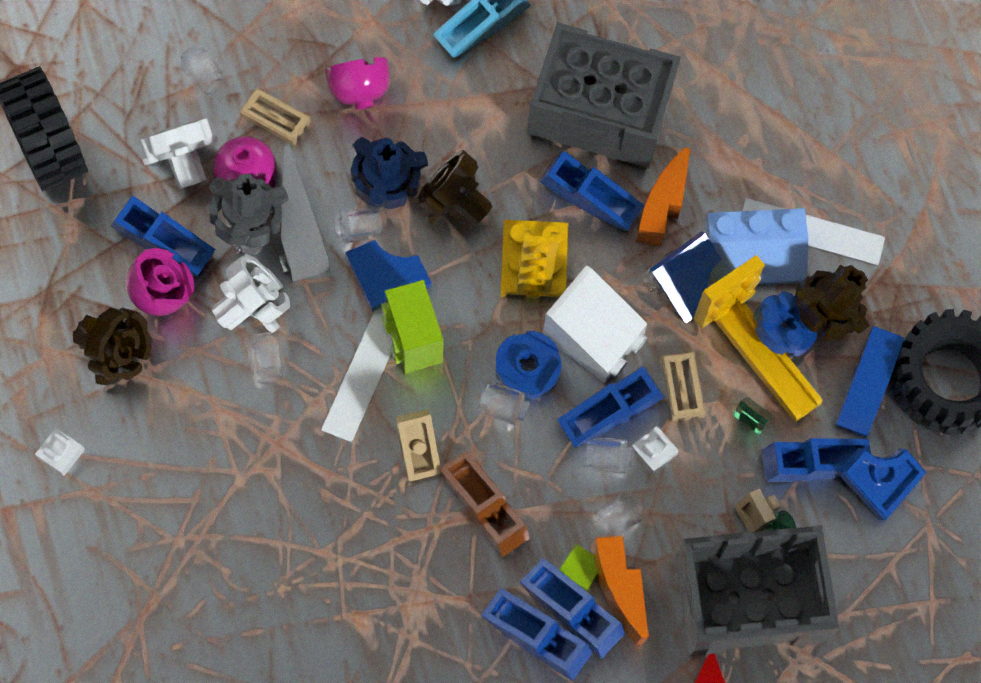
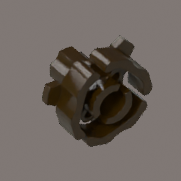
M463 149L457 151L439 166L431 175L430 183L427 182L418 195V204L430 213L426 220L431 225L444 212L454 208L475 226L488 215L493 207L491 205L492 202L476 189L479 185L475 181V173L479 167L477 165L478 162Z
M840 265L834 273L817 270L812 276H807L796 288L794 302L798 306L801 321L813 333L817 332L826 322L828 326L821 332L822 337L826 340H841L846 334L853 331L858 334L864 332L870 326L865 318L867 308L860 303L863 298L861 293L866 289L865 284L868 281L865 273L856 269L853 265L845 267Z
M110 307L101 313L98 318L85 315L83 320L78 323L76 330L73 331V343L78 344L80 349L84 350V355L92 359L88 362V369L95 374V382L97 384L109 385L111 381L117 379L131 380L142 371V364L132 361L130 356L142 360L149 359L152 338L148 332V322L139 312L124 307L120 309Z

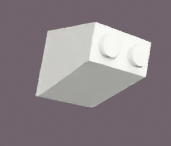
M586 265L546 313L543 334L553 340L560 351L603 383H606L611 375L616 378L627 365V361L624 359L631 351L637 353L647 340V337L644 335L647 323L592 268Z

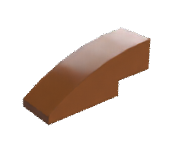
M467 450L439 468L440 473L458 500L501 557H504L530 539L526 524L507 503L503 492Z

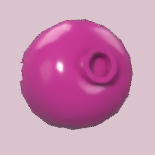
M376 57L374 58L375 64L370 65L364 59L336 64L331 66V69H325L330 92L343 104L354 105L355 110L374 107L373 101L383 97L389 87L390 70L387 58Z
M239 136L228 140L218 149L213 163L214 179L220 177L228 182L237 179L239 175L251 174L256 180L261 179L273 188L275 186L278 173L277 161L271 148L262 140L251 136Z
M160 248L146 249L132 262L126 275V292L131 302L139 310L149 315L163 316L174 313L189 300L195 289L194 279L188 266L184 262L179 265L177 261L172 259L175 254L168 250Z

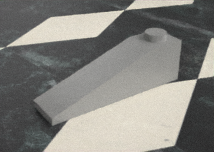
M290 144L286 145L283 149L282 187L285 188L289 199L286 203L282 204L281 244L283 252L278 254L283 273L289 271L294 282L330 271L329 257Z

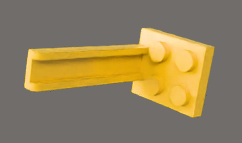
M504 219L500 296L507 297V294L526 295V298H539L540 296L560 297L564 293L567 279L568 223Z
M755 255L703 290L693 320L700 329L715 321L793 421L797 422L820 406L822 399L786 353L781 355L773 352L761 342L756 334L755 329L758 326L756 318L753 320L754 313L745 303L756 293L755 287L761 281L760 275L765 266L761 259Z

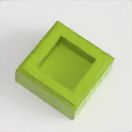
M577 544L559 569L585 591H588L598 575L594 555Z

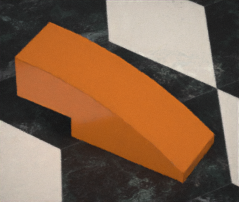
M684 147L658 177L643 209L636 242L661 246L667 217L679 218L691 148Z
M623 536L595 538L591 545V552L594 555L598 571L597 578L612 613L621 622L623 630L636 645H642L649 638L641 569L627 570Z

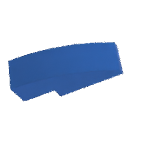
M565 151L555 156L539 180L540 183L571 204L624 231L629 230L644 207V204L595 167L591 169L586 168Z
M133 195L111 225L112 228L144 249L160 248L175 254L172 259L177 261L179 265L184 262L191 274L196 277L216 250L164 212L157 213Z
M875 326L871 328L858 364L854 369L835 424L836 427L867 438L905 337Z
M642 366L618 383L614 384L612 382L558 418L557 421L573 446L577 448L630 420L665 398L648 370Z
M810 438L805 442H773L761 450L766 482H794L840 478L841 476L837 472L857 449H865L871 453L869 439Z
M542 558L520 581L521 585L569 632L587 642L590 650L601 659L625 635L620 621L595 603L592 595L545 558Z
M502 588L499 589L481 614L483 619L517 645L571 681L575 679L592 654L587 642L560 627L553 618Z

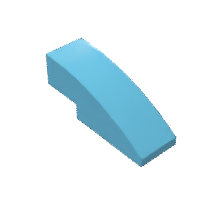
M471 0L434 32L433 35L454 58L501 30L531 5L528 0Z

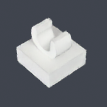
M658 426L633 444L630 449L652 475L679 452Z
M55 428L35 453V456L53 470L65 476L85 449L81 444Z

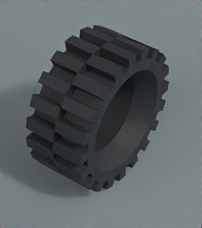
M39 66L0 82V104L42 192L88 173L86 162L74 137L75 135L42 68Z
M954 309L944 310L940 318L937 312L928 315L924 322L920 320L915 324L903 341L890 380H897L892 388L894 397L900 395L904 397L899 404L903 412L911 408L915 412L911 420L916 424H919L922 419L928 421L926 429L935 432L939 426H944L945 435H953L958 428H960L961 434L971 432L975 426L978 429L981 427V315L977 321L970 319L972 311L962 310L960 315L955 317ZM941 349L953 350L966 356L974 364L979 374L980 387L977 396L964 401H953L936 394L929 387L923 375L922 364L924 356Z

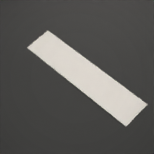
M746 198L743 211L784 209ZM806 215L808 246L879 265L885 241L884 236Z
M381 308L375 310L321 429V431L352 442L392 353L391 345L393 344L390 334L386 335Z

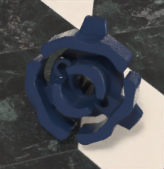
M361 136L352 144L357 155L354 157L351 167V181L355 184V194L365 203L386 209L405 206L407 204L406 190L397 194L388 193H391L392 190L402 189L410 173L412 181L409 184L408 196L414 197L417 195L421 181L420 170L428 166L425 152H414L403 141L397 142L395 145L389 138L370 142ZM361 169L363 170L366 182L372 190L366 188L358 178V173Z

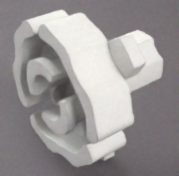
M207 118L192 123L187 122L140 139L146 156L145 159H142L144 165L168 159L178 189L207 180L196 149L219 141L217 135L213 136Z
M244 254L226 268L228 281L220 284L225 297L212 307V312L216 317V321L223 328L232 330L251 315L261 321L272 334L280 327L275 319L290 308L289 297L284 291L280 294L278 293L283 286L268 268L263 266L255 257Z

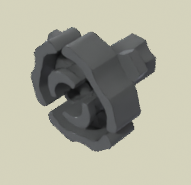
M251 174L239 175L237 179L228 182L223 178L217 177L211 182L209 189L214 196L211 201L209 215L210 223L215 225V235L230 245L240 244L249 248L268 244L270 242V227L266 226L259 231H254V228L265 226L270 212L273 216L271 233H279L282 220L281 205L289 199L284 187L273 188L261 179L256 180ZM221 209L223 216L229 222L230 227L226 226L221 221V219L218 218V212Z

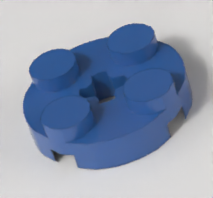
M782 291L779 295H771L765 298L753 314V320L756 318L758 325L755 329L758 338L766 347L777 354L783 355L785 352L795 353L793 356H800L817 339V332H811L801 321L798 306L794 302V295L790 292ZM785 322L789 327L784 328L781 324Z
M526 331V334H513L506 338L498 348L495 360L496 377L501 385L510 393L520 397L537 399L542 394L551 390L559 379L562 368L559 350L553 340L542 333ZM530 357L535 359V370L525 371L522 369L523 365L519 362L521 359L525 361Z

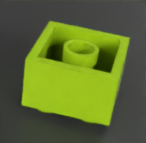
M424 280L385 290V303L381 304L383 313L381 318L386 335L390 334L393 344L391 345V350L396 365L402 363L406 374L443 363L444 339Z

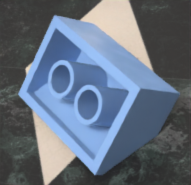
M805 208L707 213L703 232L706 233L722 259L711 272L708 279L709 286L755 255L765 264L760 275L761 281L756 286L800 284L807 277L808 231Z

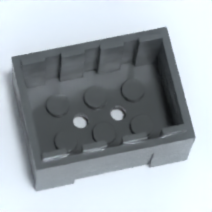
M557 22L530 104L527 134L649 168L681 57L651 48L648 51L588 34L587 30ZM586 77H593L596 83L587 85L584 79ZM622 85L627 89V92L619 94L615 91V87Z
M822 525L683 539L675 556L690 656L724 653L726 649L791 643L792 646L826 643L839 629ZM771 589L775 594L774 600H765L762 595L763 590ZM730 593H738L741 597V602L739 604H732L728 598Z

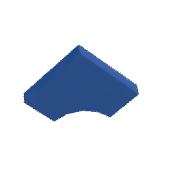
M702 231L649 269L684 323L694 318L703 290L708 288V279L711 272L722 260L706 233Z
M376 240L345 252L346 259L372 312L380 309L381 304L385 303V290L424 280L426 288L432 287V282L418 255L410 257L393 256L384 251Z
M857 449L837 473L879 520H887L927 472L907 449H898L891 456L883 458L873 456L865 449Z

